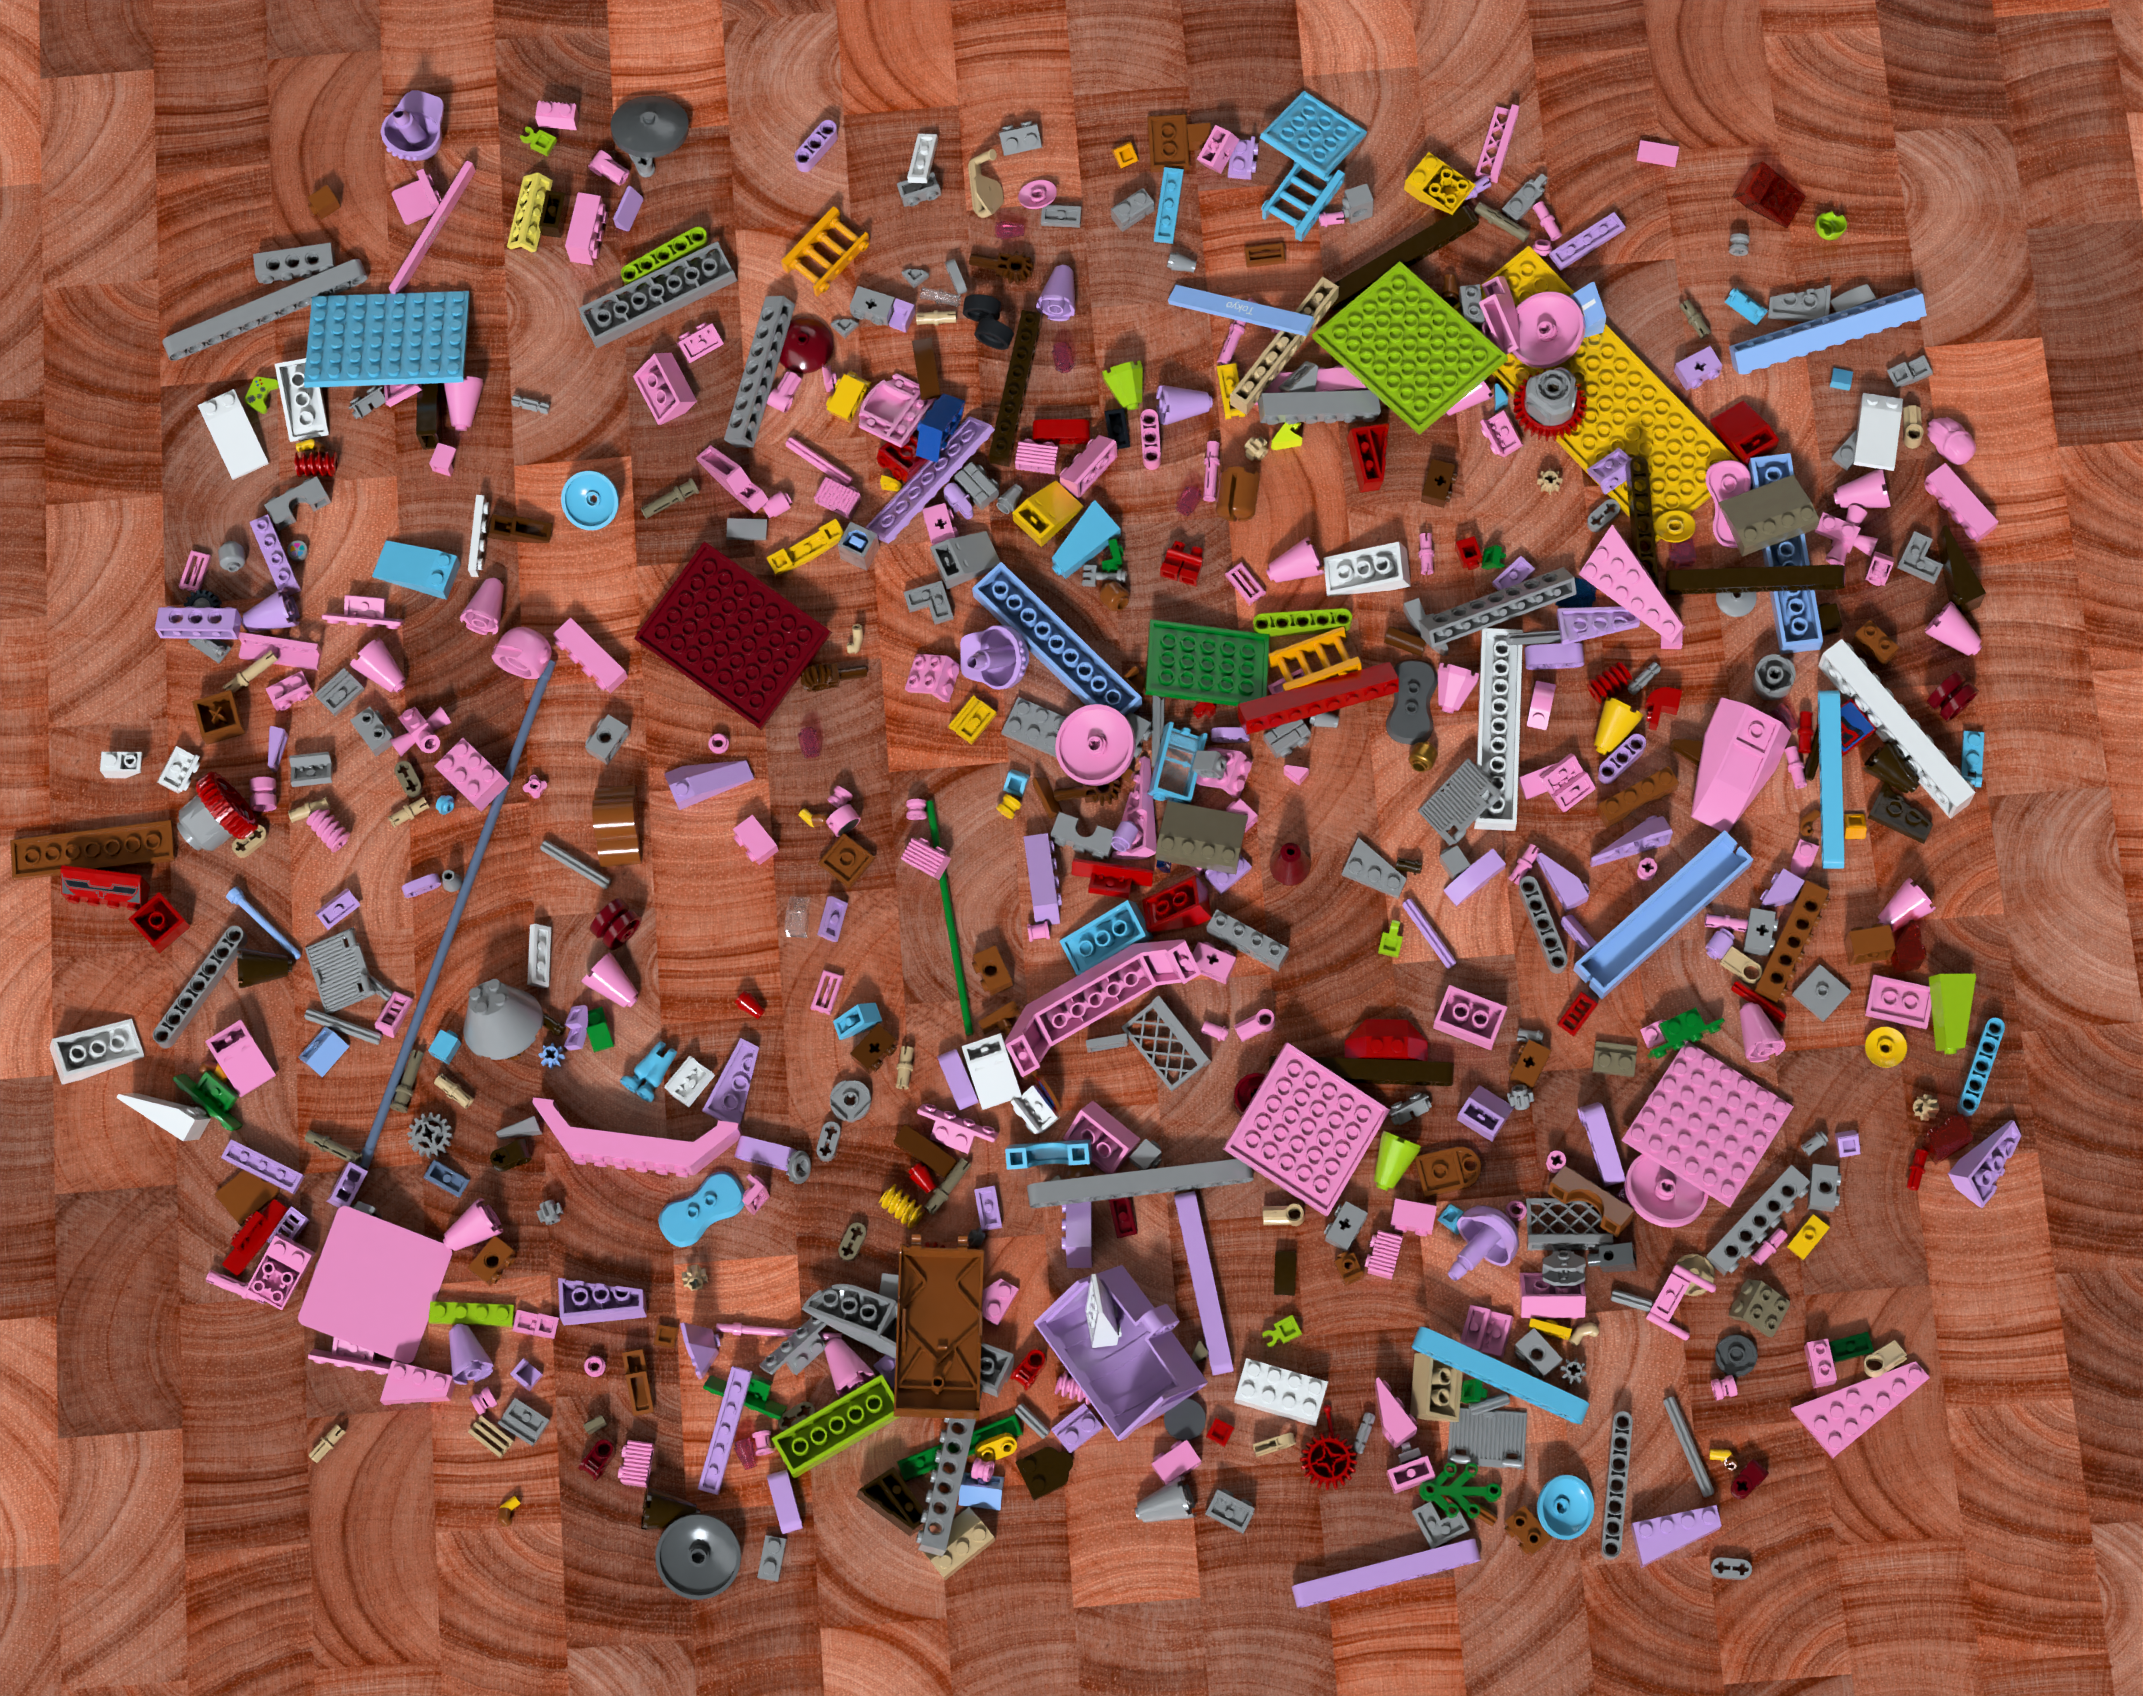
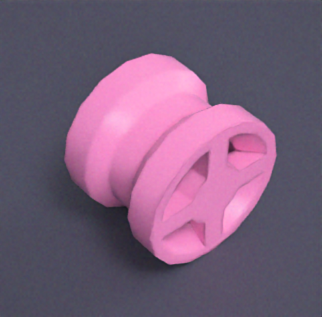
M836 786L834 794L829 796L827 800L839 809L846 805L848 801H851L853 795L844 788Z
M910 799L906 801V806L908 807L907 819L923 820L927 818V814L924 811L926 807L925 800Z
M977 1457L972 1467L971 1477L973 1479L982 1478L983 1481L990 1482L994 1472V1462H984L981 1458Z

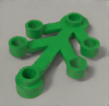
M1447 1463L1443 1472L1434 1481H1424L1419 1487L1421 1498L1425 1501L1436 1502L1449 1518H1455L1458 1515L1459 1508L1456 1504H1449L1442 1496H1450L1466 1511L1468 1517L1477 1518L1480 1513V1507L1476 1504H1471L1463 1496H1484L1486 1500L1496 1502L1502 1494L1501 1487L1496 1483H1490L1486 1487H1462L1470 1478L1476 1476L1478 1467L1474 1463L1467 1464L1464 1472L1450 1486L1441 1485L1448 1477H1453L1456 1474L1457 1467L1454 1463ZM1451 1467L1454 1472L1449 1473L1446 1468ZM1468 1468H1473L1475 1472L1470 1473L1468 1471ZM1431 1487L1434 1492L1429 1493L1426 1488ZM1491 1488L1496 1489V1490H1497V1493H1496V1494L1491 1493V1492H1490V1489H1491ZM1453 1508L1456 1513L1451 1514L1448 1509ZM1471 1508L1476 1509L1477 1513H1476V1514H1472V1513L1470 1512V1509H1471Z

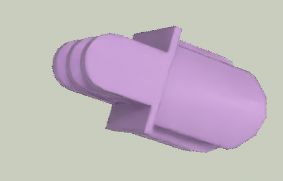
M956 483L947 484L944 489V498L953 508L954 514L959 511L965 519H971L973 517V510L969 494L966 495Z

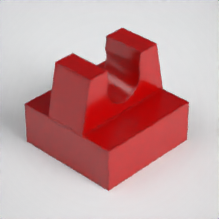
M1196 701L1197 706L1193 708V715L1197 719H1200L1205 714L1209 718L1216 714V706L1213 703Z

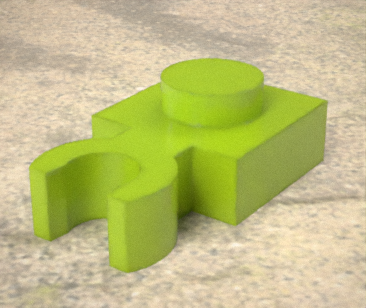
M525 127V131L530 135L528 137L520 135L521 141L523 143H531V149L548 157L557 142L556 137L540 129L536 134L532 128Z
M1293 1315L1273 1324L1275 1330L1263 1332L1262 1337L1272 1336L1273 1340L1267 1343V1346L1273 1347L1277 1340L1281 1339L1282 1343L1285 1344L1301 1336L1302 1332Z

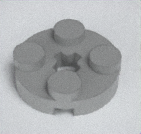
M842 1081L831 1091V1109L839 1119L852 1123L862 1119L869 1112L872 1104L870 1092L860 1081ZM854 1096L855 1104L846 1105V1097L852 1098Z

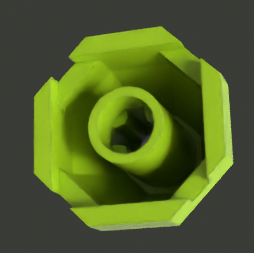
M1133 361L1113 366L1110 368V373H1107V370L1102 371L1104 383L1121 407L1127 408L1128 411L1139 408V404L1142 403L1143 381L1141 361H1137L1136 365H1134Z

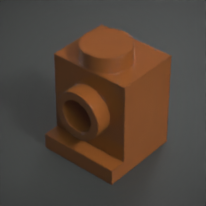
M1346 1251L1336 1256L1337 1260L1334 1261V1265L1344 1286L1364 1278V1272L1354 1252L1349 1254ZM1351 1263L1353 1267L1346 1269L1344 1265Z

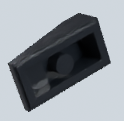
M1124 408L1104 411L1108 438L1117 442V450L1130 448Z

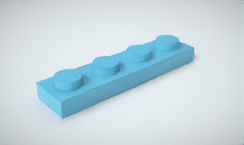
M1164 167L1154 242L1169 244L1174 242L1184 169Z

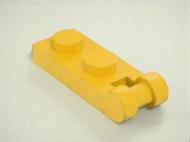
M1236 363L1217 366L1225 420L1231 419L1233 416L1245 417L1243 412L1236 408L1230 409L1229 405L1230 394L1240 383Z

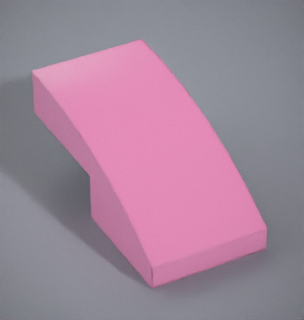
M517 1310L512 1331L554 1339L559 1318Z

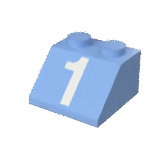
M1591 282L1570 295V298L1576 302L1584 315V338L1603 333L1606 322V314L1595 282Z

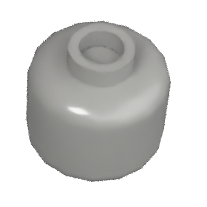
M228 541L219 548V563L223 569L229 572H236L244 566V548L235 541Z

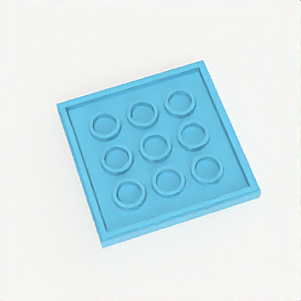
M1303 91L1261 133L1260 139L1324 180L1366 137L1367 131Z

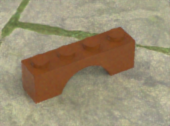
M1667 766L1599 803L1596 812L1606 828L1625 819L1627 815L1641 805L1655 799H1661L1676 791L1679 781L1671 768Z
M1565 1165L1550 1182L1548 1194L1564 1204L1572 1201L1590 1203L1600 1213V1227L1617 1238L1632 1221L1634 1209L1627 1203L1621 1202L1611 1193L1602 1190L1594 1182L1585 1179L1575 1170L1569 1169Z

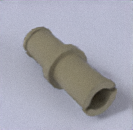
M1690 299L1684 301V305H1679L1688 318V324L1694 327L1700 339L1705 338L1706 334L1709 335L1711 333L1702 320L1703 316L1696 311Z

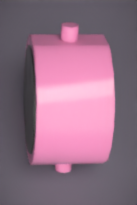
M847 804L834 811L826 820V824L836 837H840L843 833L847 834L855 828L861 818L853 807Z

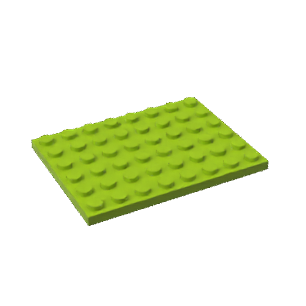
M1400 261L1312 334V338L1419 435L1508 361V356Z

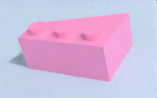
M392 1361L380 1402L383 1405L451 1401L456 1383L453 1380V1376Z

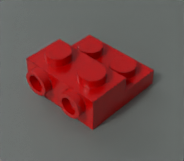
M911 435L909 442L903 447L887 442L879 448L876 457L880 467H887L892 471L895 479H902L905 483L928 460L916 456L918 439Z

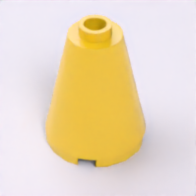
M1607 697L1594 741V746L1597 747L1596 751L1605 756L1607 753L1612 754L1641 721L1643 714L1637 710L1634 713L1631 706L1614 698L1610 699Z

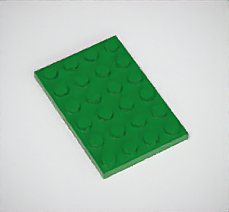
M1150 619L1145 695L1238 706L1240 703L1267 696L1269 634Z

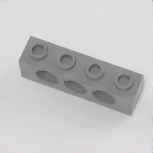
M331 243L253 254L255 276L258 282L263 284H270L278 280L290 281L298 277L309 278L312 275H317L336 267L335 253ZM313 260H318L317 263L310 264ZM299 263L297 266L291 267L292 264ZM279 265L278 269L272 270L274 266Z
M1219 910L1215 911L1207 925V933L1278 972L1289 955L1288 947Z

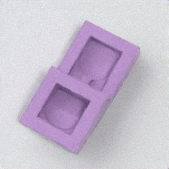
M585 1005L571 1007L565 1025L570 1028V1032L564 1047L569 1051L583 1048L587 1033L586 1028L588 1027V1010Z

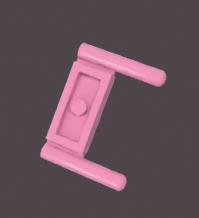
M1676 1264L1646 1319L1681 1339L1688 1340L1690 1334L1670 1323V1318L1691 1282L1711 1293L1715 1292L1716 1285Z

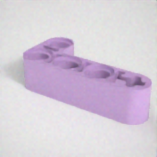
M1596 1102L1578 1108V1115L1582 1125L1586 1128L1603 1186L1609 1187L1625 1182L1624 1172L1603 1105Z

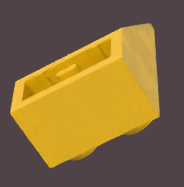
M1428 152L1405 180L1404 190L1420 202L1453 215L1476 185Z
M1055 480L1026 499L1013 511V521L1042 547L1079 513L1084 506Z

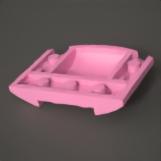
M895 374L892 380L887 382L882 380L868 393L860 409L859 428L898 447H903L909 442L919 421L924 419L927 410L932 409L937 398L921 400L919 384L899 374Z

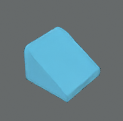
M1833 368L1830 387L1849 391L1853 372Z
M1498 383L1494 387L1495 413L1508 405V396Z
M1011 769L1008 772L1003 791L1022 797L1030 775Z
M1449 1204L1437 1220L1458 1235L1460 1232L1457 1227V1221L1464 1211Z

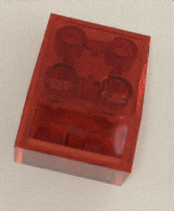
M1761 161L1749 167L1732 197L1749 210L1788 228L1806 196L1765 162Z

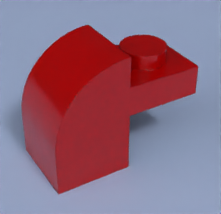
M1662 687L1654 690L1649 695L1645 705V709H1650L1646 719L1647 722H1650L1648 729L1657 730L1661 712L1677 715L1682 690Z

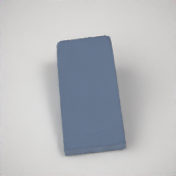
M435 1159L423 1176L425 1180L458 1198L461 1197L470 1181Z

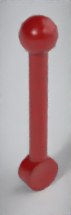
M1326 1404L1323 1410L1326 1412L1329 1432L1332 1433L1331 1439H1335L1330 1415L1331 1406ZM1330 1444V1447H1331V1448H1336V1447H1337V1446H1334V1445H1331V1444Z

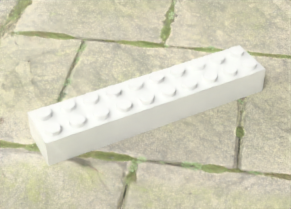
M1485 628L1481 632L1476 766L1499 789L1501 796L1491 808H1486L1474 821V829L1515 831L1522 645L1509 646L1505 641V637L1509 633H1523V630ZM1487 790L1481 797L1486 801L1492 793Z
M1841 639L1822 654L1818 667L1847 700L1852 699L1877 728L1875 733L1883 742L1888 738L1893 741L1920 778L1918 781L1946 815L1951 819L1966 808L1976 793L1974 786L1968 780L1965 781L1960 770L1955 765L1952 766L1947 760V755L1942 750L1936 748L1933 739L1928 734L1925 735L1920 724L1915 719H1911L1907 714L1906 708L1901 703L1898 704L1893 693L1888 688L1885 689L1882 686L1880 678L1875 673L1869 671L1866 662L1856 656L1853 647Z

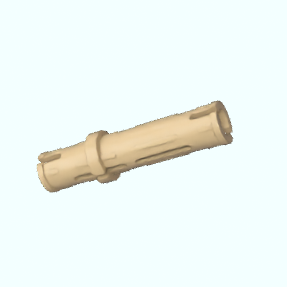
M269 650L268 653L243 672H238L237 676L230 682L223 685L224 690H232L235 693L243 686H248L253 678L279 659L277 656L275 657L272 650Z

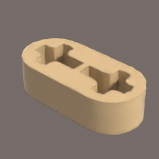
M258 825V829L255 830V832L261 833V838L255 837V834L252 833L244 840L237 838L233 842L232 850L238 857L244 858L249 856L267 841L268 833L263 826ZM240 844L245 845L246 850H239L238 846Z

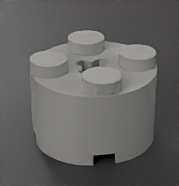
M1777 654L1763 657L1757 664L1752 677L1754 690L1763 700H1780L1791 691L1795 681V667L1789 659H1785Z

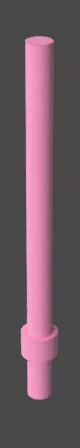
M737 1322L733 1324L717 1323L716 1325L717 1332H729L740 1336L742 1334L790 1337L796 1331V1329L747 1326ZM818 1332L822 1340L842 1339V1333Z

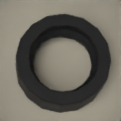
M981 294L969 295L964 299L963 315L968 319L979 322L983 318L994 320L1000 318L1001 302L998 299Z
M983 318L980 319L974 335L980 342L989 347L1006 350L1009 348L1014 332L1002 322Z

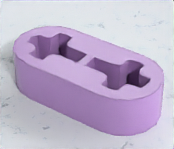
M1217 727L1211 729V741L1244 743L1250 740V734L1246 735L1242 727Z
M430 874L404 884L402 891L405 898H412L441 886V881L438 874Z

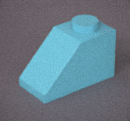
M876 1003L857 1004L835 1019L833 1023L839 1040H843L872 1029L882 1022V1018Z

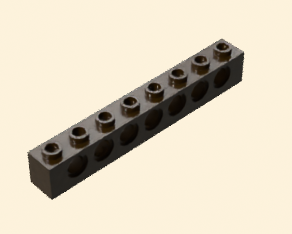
M1022 310L989 452L991 464L1010 467L1042 326V314L1027 310Z

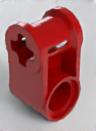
M1037 1349L1031 1350L1013 1371L1010 1379H1015L1024 1386V1390L1028 1391L1047 1364L1044 1353ZM1033 1356H1041L1042 1362L1039 1365H1033L1031 1363Z

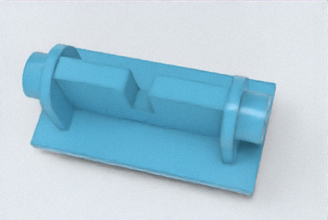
M1733 288L1729 294L1730 296L1725 301L1727 305L1754 325H1757L1768 312L1767 309L1738 288Z

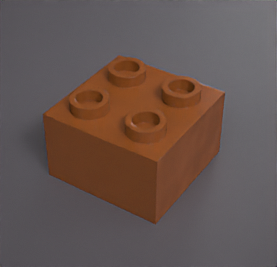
M232 690L192 701L201 737L206 745L246 734L237 699Z
M1878 923L1872 925V928L1855 927L1851 929L1844 941L1849 966L1890 959L1895 950L1890 925Z

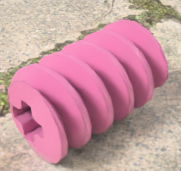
M318 809L308 817L306 823L308 826H311V829L316 832L318 837H321L323 843H326V846L334 853L346 844L350 833L343 834L345 828L344 826L338 828L340 822H333L335 819L334 815L327 817L330 813L329 809L324 811Z
M1065 1370L1059 1376L1055 1395L1061 1390L1062 1397H1065L1069 1392L1070 1399L1073 1400L1077 1395L1078 1402H1082L1086 1398V1404L1089 1405L1091 1403L1074 1378L1072 1376L1068 1377V1370Z

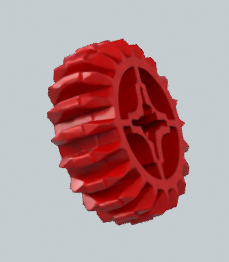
M1328 1432V1438L1325 1439L1324 1434L1320 1433L1319 1441L1315 1436L1312 1437L1313 1445L1310 1442H1306L1305 1445L1309 1450L1302 1449L1301 1453L1307 1457H1300V1462L1306 1463L1301 1466V1470H1308L1304 1477L1312 1476L1310 1480L1311 1485L1317 1480L1319 1481L1317 1488L1320 1489L1322 1483H1325L1326 1490H1329L1330 1484H1333V1488L1336 1490L1338 1489L1337 1482L1345 1486L1346 1483L1343 1478L1349 1481L1352 1479L1348 1472H1356V1469L1351 1467V1465H1357L1358 1461L1351 1458L1356 1457L1357 1454L1356 1452L1349 1453L1353 1445L1345 1446L1348 1441L1347 1438L1340 1442V1434H1337L1335 1439H1331L1332 1433ZM1328 1445L1337 1446L1344 1454L1332 1453ZM1321 1447L1323 1456L1311 1462L1312 1454L1317 1448ZM1326 1452L1330 1460H1335V1462L1332 1461L1331 1469L1327 1463L1322 1462L1326 1459ZM1346 1460L1345 1469L1336 1476L1335 1466L1341 1463V1461ZM1314 1468L1325 1469L1330 1478L1319 1475L1315 1472Z

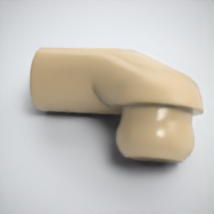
M860 624L852 626L854 643H847V652L849 654H856L860 651L863 641L862 625Z
M1592 1322L1577 1326L1568 1341L1578 1346L1583 1336L1590 1335L1596 1337L1600 1330Z

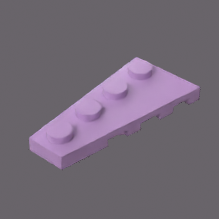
M1622 606L1557 608L1556 613L1562 645L1637 628L1640 625V619Z
M740 1038L702 1112L720 1121L741 1124L759 1050L758 1046Z

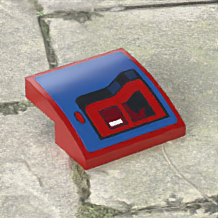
M1852 699L1840 706L1843 757L1877 730Z

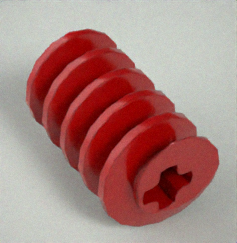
M296 452L294 464L298 477H302L304 473L306 477H310L311 474L314 477H318L319 473L322 477H325L327 473L330 477H333L338 467L337 452H334L333 457H330L329 452H326L325 457H322L321 452H318L317 457H314L313 452H310L309 457L306 456L305 452H302L301 457H299Z
M1616 662L1615 667L1610 666L1608 671L1604 670L1602 676L1596 675L1595 680L1590 679L1587 688L1591 696L1600 704L1602 703L1601 696L1606 699L1608 691L1614 695L1615 687L1621 691L1620 684L1623 683L1625 686H1628L1627 679L1632 680V676L1623 663Z

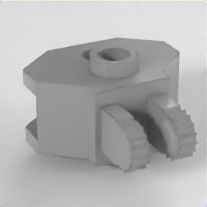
M1553 1248L1552 1255L1543 1258V1281L1553 1286H1576L1584 1282L1585 1258L1575 1255L1574 1252H1571V1248H1566V1251H1558V1248Z

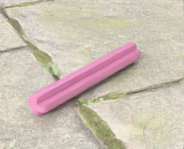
M789 437L786 441V446L830 477L838 479L843 486H850L853 481L851 476L794 437Z

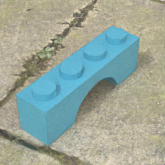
M1091 1139L1013 1144L1005 1148L1007 1170L1030 1168L1044 1164L1082 1165L1090 1164L1093 1160Z

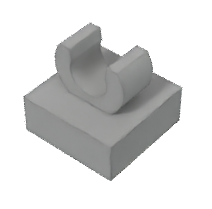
M1409 1442L1401 1444L1402 1454L1398 1455L1400 1465L1422 1458L1419 1448L1412 1450Z

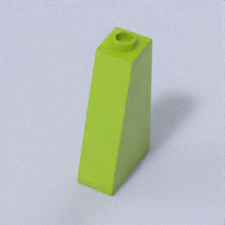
M1937 974L1929 977L1936 1051H1944V1054L1948 1055L1956 1054L1957 1050L1965 1048L1976 974Z

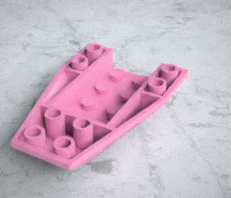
M1720 698L1704 735L1691 817L1720 832L1725 830L1729 833L1777 769L1791 736V732L1779 720L1747 704Z

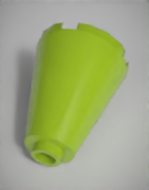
M1383 1131L1374 1175V1181L1377 1182L1376 1187L1386 1191L1389 1188L1393 1189L1420 1152L1421 1146Z

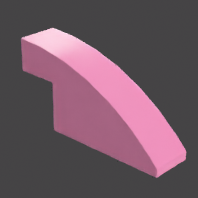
M1497 276L1482 284L1487 298L1480 301L1479 304L1497 347L1507 355L1520 348L1519 322L1505 276Z
M711 445L696 457L697 461L731 495L753 513L769 501L762 489L750 481L741 466Z

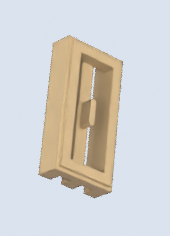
M480 1416L468 1433L499 1458H502L514 1441L483 1416ZM484 1423L508 1443L504 1445L480 1425ZM477 1429L501 1447L502 1450L499 1452L475 1433Z

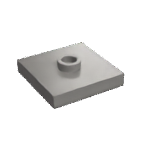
M1819 964L1793 992L1792 996L1824 1022L1851 991Z

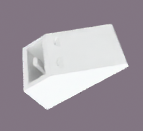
M1001 1033L962 1046L982 1110L1022 1097Z

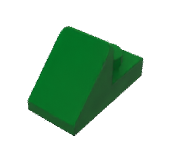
M603 1007L588 1011V1027L586 1030L594 1053L614 1047Z

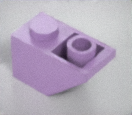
M1784 868L1780 874L1776 872L1770 882L1773 886L1770 890L1766 889L1760 898L1763 901L1760 908L1768 909L1791 904L1805 881Z

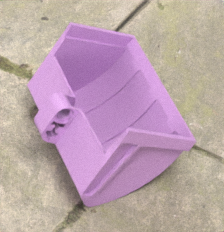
M1123 1265L1096 1274L1111 1296L1113 1305L1117 1306L1118 1318L1115 1319L1116 1324H1120L1121 1337L1118 1338L1117 1345L1092 1348L1085 1312L1091 1276L1077 1280L1033 1322L1118 1441L1126 1439L1136 1429L1166 1413L1208 1383L1171 1331L1180 1322L1167 1304L1154 1308Z

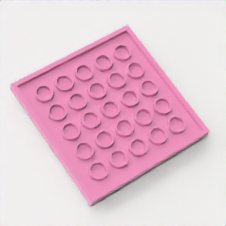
M1687 1041L1685 1046L1676 1055L1622 1141L1730 1208L1794 1106Z
M1285 1043L1228 1138L1223 1150L1324 1216H1328L1390 1110L1291 1044Z

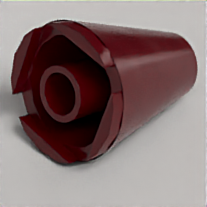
M1295 843L1284 844L1271 857V874L1276 881L1281 882L1283 885L1295 886L1302 883L1310 872L1311 864L1308 855Z

